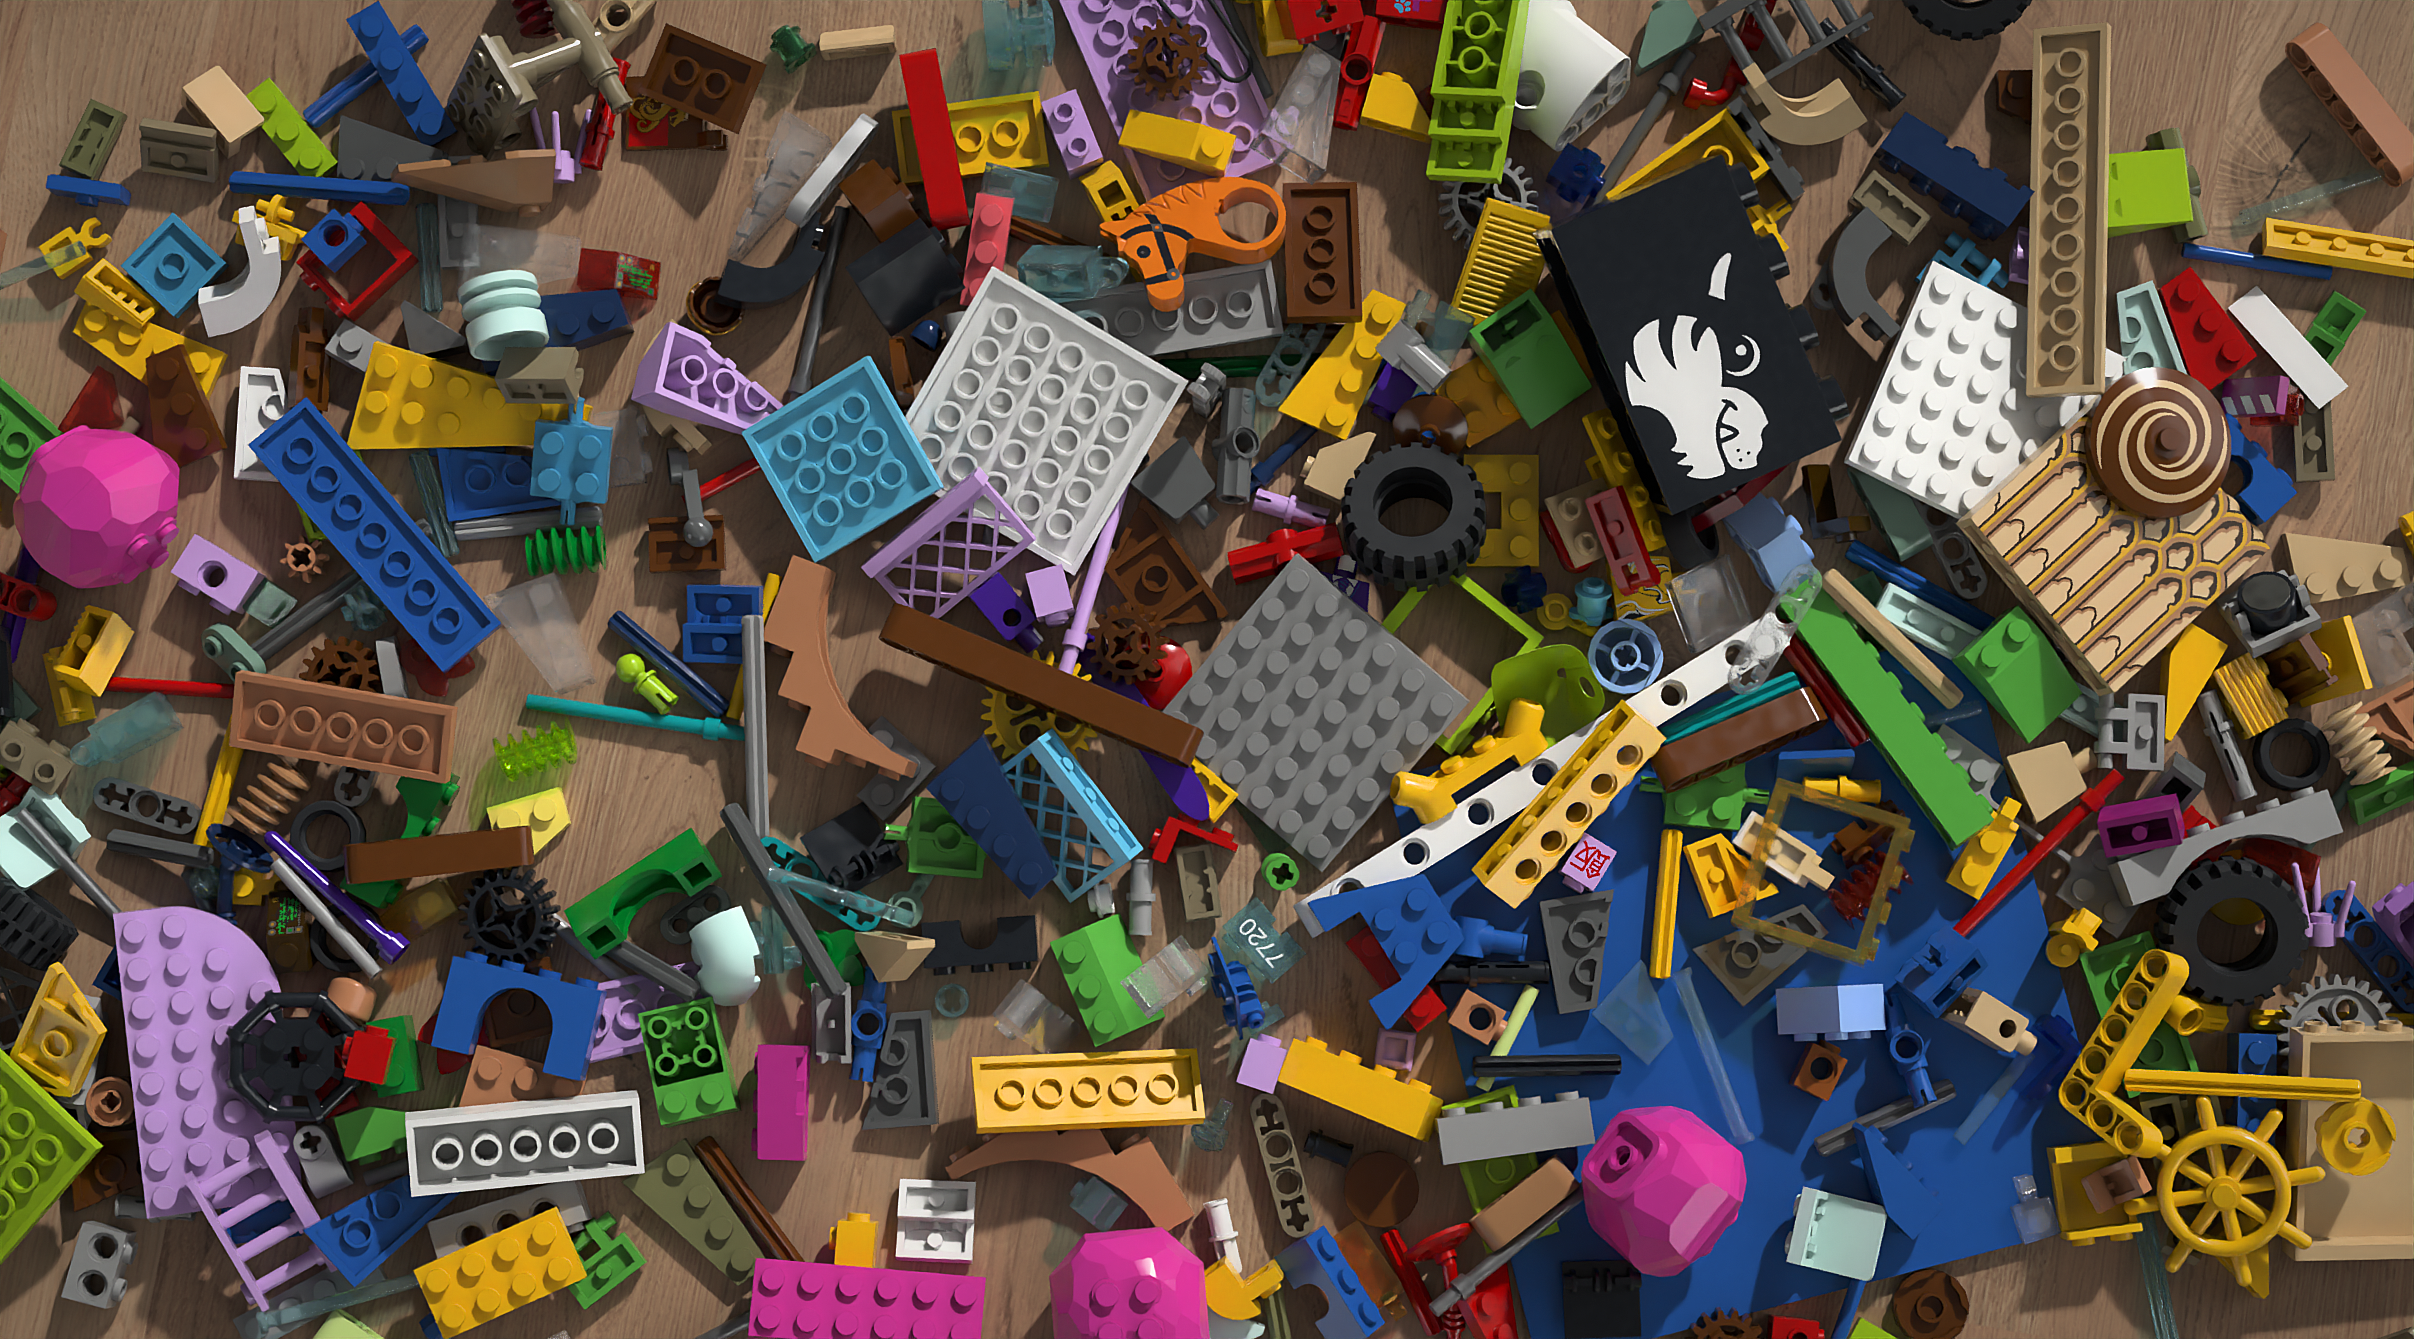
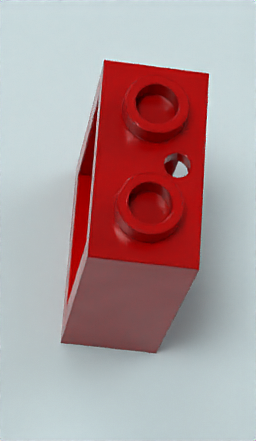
M362 201L349 213L362 226H365L397 261L356 300L350 304L317 270L323 262L311 249L296 261L304 271L299 277L314 292L319 288L325 292L329 298L324 303L340 319L346 314L354 322L419 262L414 254ZM337 230L333 232L329 238L330 246L340 245L345 239V231Z

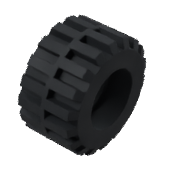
M1 877L0 947L29 967L47 972L48 967L61 958L78 937L79 933L72 921L31 888L23 891L11 879Z

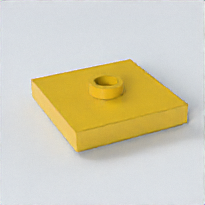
M2350 615L2322 623V628L2309 633L2329 663V666L2326 667L2331 676L2336 675L2339 680L2300 700L2302 708L2373 688Z

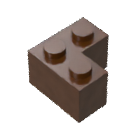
M874 159L837 184L855 212L866 223L880 244L919 218H921L928 229L932 227L931 222L920 208L914 211L910 205L915 198L906 185L899 181L889 166L882 169Z

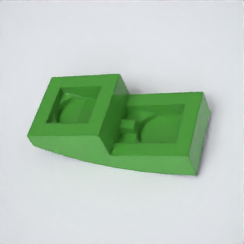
M2333 290L2305 331L2303 337L2331 366L2344 348L2345 341L2365 315L2366 310Z

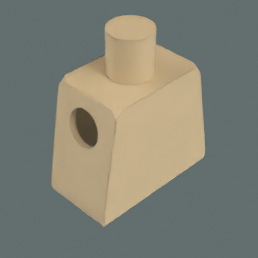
M2065 741L2002 758L2006 776L2018 802L2022 804L2021 808L2029 824L2042 821L2087 790L2081 774L2097 768V759L2090 747L2071 754Z
M1967 987L1940 1017L1989 1047L2003 1052L2011 1053L2013 1050H2016L2022 1055L2027 1056L2032 1052L2037 1043V1036L2025 1030L2029 1024V1020L1982 990Z

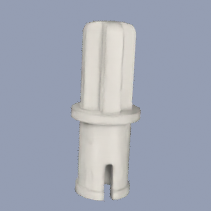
M1227 1198L1206 1202L1203 1205L1206 1209L1212 1235L1208 1239L1209 1242L1214 1244L1217 1261L1227 1256L1237 1272L1240 1273L1242 1265L1235 1236H1238V1231H1233Z

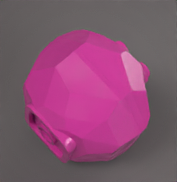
M81 425L46 442L33 453L13 506L14 520L18 533L29 553L45 571L78 589L110 586L120 582L127 584L133 581L139 573L147 570L149 566L155 569L161 566L169 557L167 544L179 533V529L176 527L179 467L166 452L130 432L90 429L87 425Z
M1673 1106L1634 1108L1619 1112L1609 1122L1595 1142L1592 1150L1583 1162L1581 1171L1586 1213L1593 1230L1639 1271L1657 1277L1675 1276L1699 1257L1706 1256L1712 1251L1714 1244L1726 1228L1736 1221L1747 1183L1742 1153L1692 1112Z
M1163 1227L1085 1233L1049 1276L1054 1339H1210L1203 1261Z

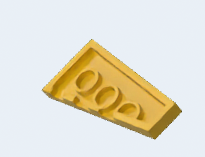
M1372 289L1362 302V322L1346 323L1277 412L1342 441L1347 440L1383 359L1375 347L1401 319L1407 304Z
M88 301L85 302L73 330L75 334L146 386H148L145 359L178 344H184L208 401L228 357V354L150 322H147L139 329Z

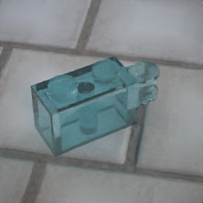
M1032 245L1016 263L1019 282L1047 298L1092 299L1100 288H1116L1129 272L1128 263L1120 257H1103L1102 246Z
M154 691L89 726L88 730L91 737L74 745L71 749L70 757L75 764L85 767H92L102 761L117 764L179 731L183 726L167 696Z

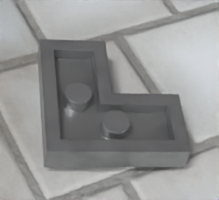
M881 715L868 729V732L893 752L918 764L913 778L901 774L899 781L877 773L857 794L885 822L937 767Z

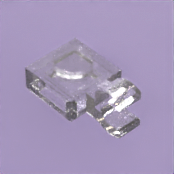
M2026 1173L2013 1177V1183L2020 1204L2011 1206L2010 1209L2022 1244L2026 1245L2060 1234L2061 1231L2050 1197L2045 1195L2038 1198L2037 1188L2032 1175L2028 1176Z

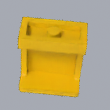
M2105 1140L2047 1147L2060 1239L2071 1240L2072 1246H2086L2095 1244L2094 1237L2109 1235L2110 1241H2124L2133 1239L2132 1232L2143 1231L2142 1223L2137 1221V1216L2125 1213L2123 1208L2125 1202L2098 1214L2092 1202L2088 1199L2086 1190L2081 1182L2082 1178L2096 1170L2127 1158V1154L2118 1151Z

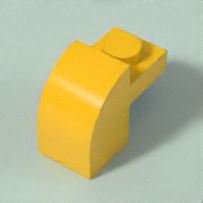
M1224 1256L1204 1270L1207 1305L1214 1312L1228 1319L1245 1320L1255 1317L1261 1313V1304L1256 1297L1260 1295L1262 1299H1265L1275 1293L1281 1287L1279 1282L1283 1279V1271L1277 1261L1273 1259L1243 1280L1227 1256Z

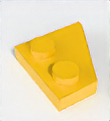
M1721 833L1682 847L1709 918L1779 893L1778 888L1772 882L1768 883L1754 869L1755 866L1745 856L1738 854L1734 849V845Z

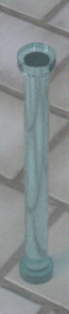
M1691 967L1671 973L1670 979L1672 982L1676 981L1733 1132L1734 1138L1731 1141L1733 1146H1738L1754 1140L1755 1137L1753 1131L1748 1132L1690 978L1693 972Z
M415 1273L269 1313L258 1311L256 1316L261 1334L269 1333V1328L418 1288L420 1284Z

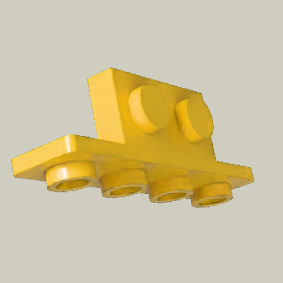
M1605 408L1583 416V424L1597 452L1595 456L1584 461L1592 480L1603 477L1608 489L1623 485L1648 553L1667 546L1659 517L1649 498L1648 490L1640 478L1633 457L1626 447L1611 411Z

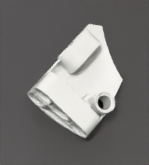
M1568 0L1529 1L1520 73L1512 117V124L1522 130L1531 129V132L1557 152L1569 146L1624 97L1630 86L1631 73L1630 58L1578 18L1574 7Z

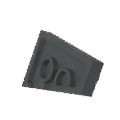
M340 115L337 178L392 182L390 174L398 164L441 159L448 160V153ZM409 186V191H425Z

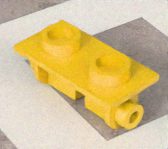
M63 646L51 648L49 653L42 654L59 727L97 718L92 696L74 690L53 669V665L57 664L56 659L61 657L60 652L64 651Z

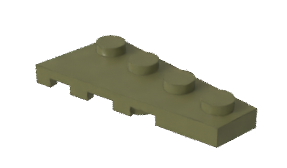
M684 1138L644 1166L645 1173L632 1174L622 1181L626 1187L737 1286L754 1276L756 1258L768 1259L687 1138Z

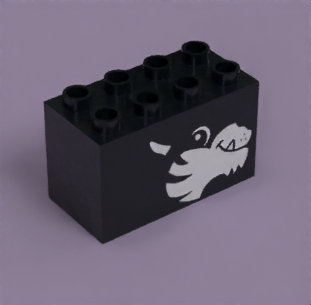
M1722 154L1692 161L1532 232L1605 404L1618 424V429L1629 453L1633 457L1640 478L1648 490L1654 509L1670 515L1681 512L1842 441L1835 422L1849 416L1847 402L1834 376L1829 374L1821 378L1818 373H1814L1805 353L1820 345L1816 328L1808 311L1801 303L1794 307H1791L1788 303L1785 304L1776 284L1777 280L1790 275L1788 262L1777 238L1773 233L1762 237L1759 234H1755L1746 210L1760 204L1759 194L1753 178L1742 161L1731 166L1725 163Z

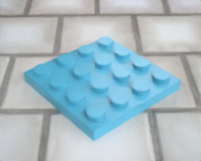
M871 356L862 358L741 432L814 563L821 562L945 488Z

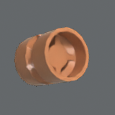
M106 1077L99 1079L91 1086L86 1097V1107L88 1114L95 1122L111 1127L136 1122L131 1077Z

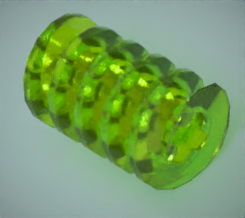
M565 717L564 729H560L555 720L551 721L550 733L547 734L539 724L536 725V737L533 738L526 729H522L521 741L519 742L516 741L511 733L507 734L506 746H502L497 737L492 739L500 769L512 782L519 779L520 771L527 778L533 776L534 766L540 773L548 771L549 762L555 769H559L562 767L563 757L570 765L577 762V742L567 717Z

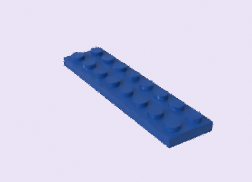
M307 397L248 444L251 450L444 674L503 626Z

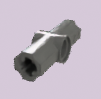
M1228 388L1223 390L1220 435L1216 436L1212 443V454L1218 462L1216 498H1218V502L1225 504L1242 505L1249 502L1252 457H1255L1260 450V439L1254 430L1256 395L1253 390L1246 388Z

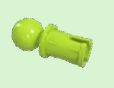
M626 654L617 661L616 674L619 679L626 683L634 682L633 692L635 694H642L661 715L671 710L661 700V697L673 706L677 703L679 697L673 694L656 678L657 672L655 670L645 672L644 661L636 654Z

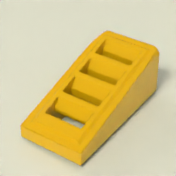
M104 258L81 278L74 290L84 300L139 329L162 308V305ZM127 299L131 302L127 304L123 300ZM138 305L145 309L140 314L134 310Z

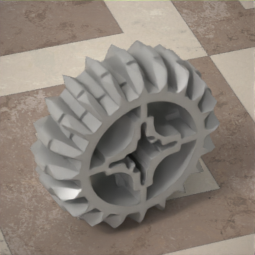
M1509 157L1505 160L1502 181L1512 188L1518 202L1512 201V197L1502 195L1498 190V184L1485 183L1482 190L1463 195L1459 194V192L1468 182L1443 181L1442 187L1450 193L1444 192L1439 194L1438 201L1448 205L1440 208L1438 213L1441 217L1451 216L1443 224L1444 230H1451L1456 227L1457 230L1453 234L1452 240L1457 242L1462 236H1465L1467 238L1464 246L1466 250L1470 248L1476 228L1463 218L1459 206H1464L1465 210L1474 212L1479 219L1484 206L1479 200L1484 201L1489 188H1491L1490 197L1492 199L1535 212L1539 210L1538 206L1528 203L1538 198V192L1525 191L1533 184V179L1529 177L1520 180L1519 178L1524 173L1525 168L1519 166L1514 172L1511 171L1512 159Z

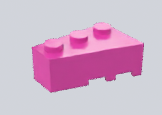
M758 1045V1052H755L754 1073L758 1075V1090H754L753 1113H757V1128L752 1129L751 1149L752 1151H757V1159L807 1160L811 1045Z

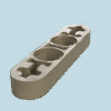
M1261 1093L1252 1100L1250 1115L1283 1230L1289 1236L1295 1238L1304 1237L1313 1229L1315 1223L1314 1213L1285 1109L1281 1099L1275 1094ZM1268 1099L1270 1104H1277L1278 1110L1274 1111L1272 1116L1274 1124L1280 1121L1283 1122V1130L1274 1129L1261 1135L1260 1127H1268L1264 1115L1257 1116L1256 1109L1261 1107V1100ZM1275 1135L1284 1137L1288 1143V1150L1285 1155L1277 1158L1269 1155L1266 1150L1268 1139ZM1284 1172L1293 1173L1298 1179V1187L1291 1194H1283L1276 1187L1277 1178ZM1303 1195L1304 1203H1297L1301 1215H1308V1221L1303 1223L1304 1229L1297 1231L1294 1225H1287L1286 1220L1292 1217L1290 1205L1282 1208L1280 1201L1293 1200Z

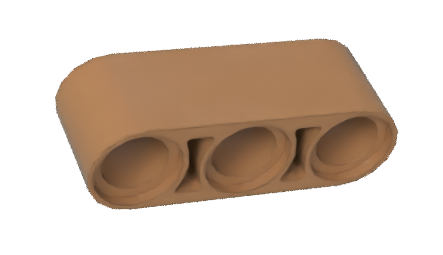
M1555 1154L1482 1209L1469 1222L1491 1251L1495 1252L1580 1186V1183L1561 1158Z

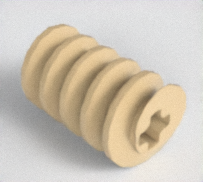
M2357 701L2327 716L2328 721L2321 727L2322 732L2335 731L2336 733L2328 741L2329 745L2342 744L2343 746L2335 755L2336 758L2349 757L2350 761L2342 768L2343 771L2357 772V775L2350 781L2351 785L2367 784L2397 769V767H2384L2391 760L2390 753L2377 754L2384 746L2383 740L2370 741L2371 737L2377 732L2375 726L2363 727L2370 718L2369 714L2355 713L2363 705L2362 701Z

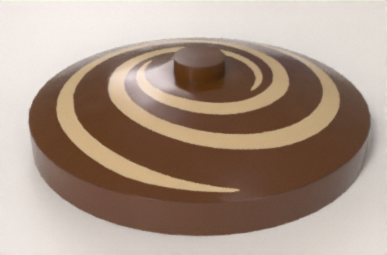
M2161 367L2144 368L2113 381L2105 388L2104 394L2099 395L2095 400L2085 426V455L2095 482L2113 503L2136 516L2149 519H2168L2196 510L2210 500L2217 492L2229 468L2232 449L2231 435L2224 411L2213 394L2203 384L2193 377L2174 369Z

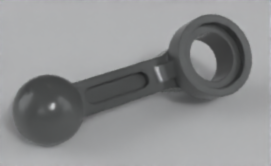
M678 447L667 448L666 459L670 485H679L684 493L688 521L683 528V537L691 546H705L712 539L713 528L710 522L704 519L697 469L689 470L686 450L679 451Z

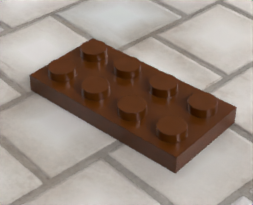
M1357 182L1283 183L1282 197L1286 210L1284 257L1287 323L1362 322Z

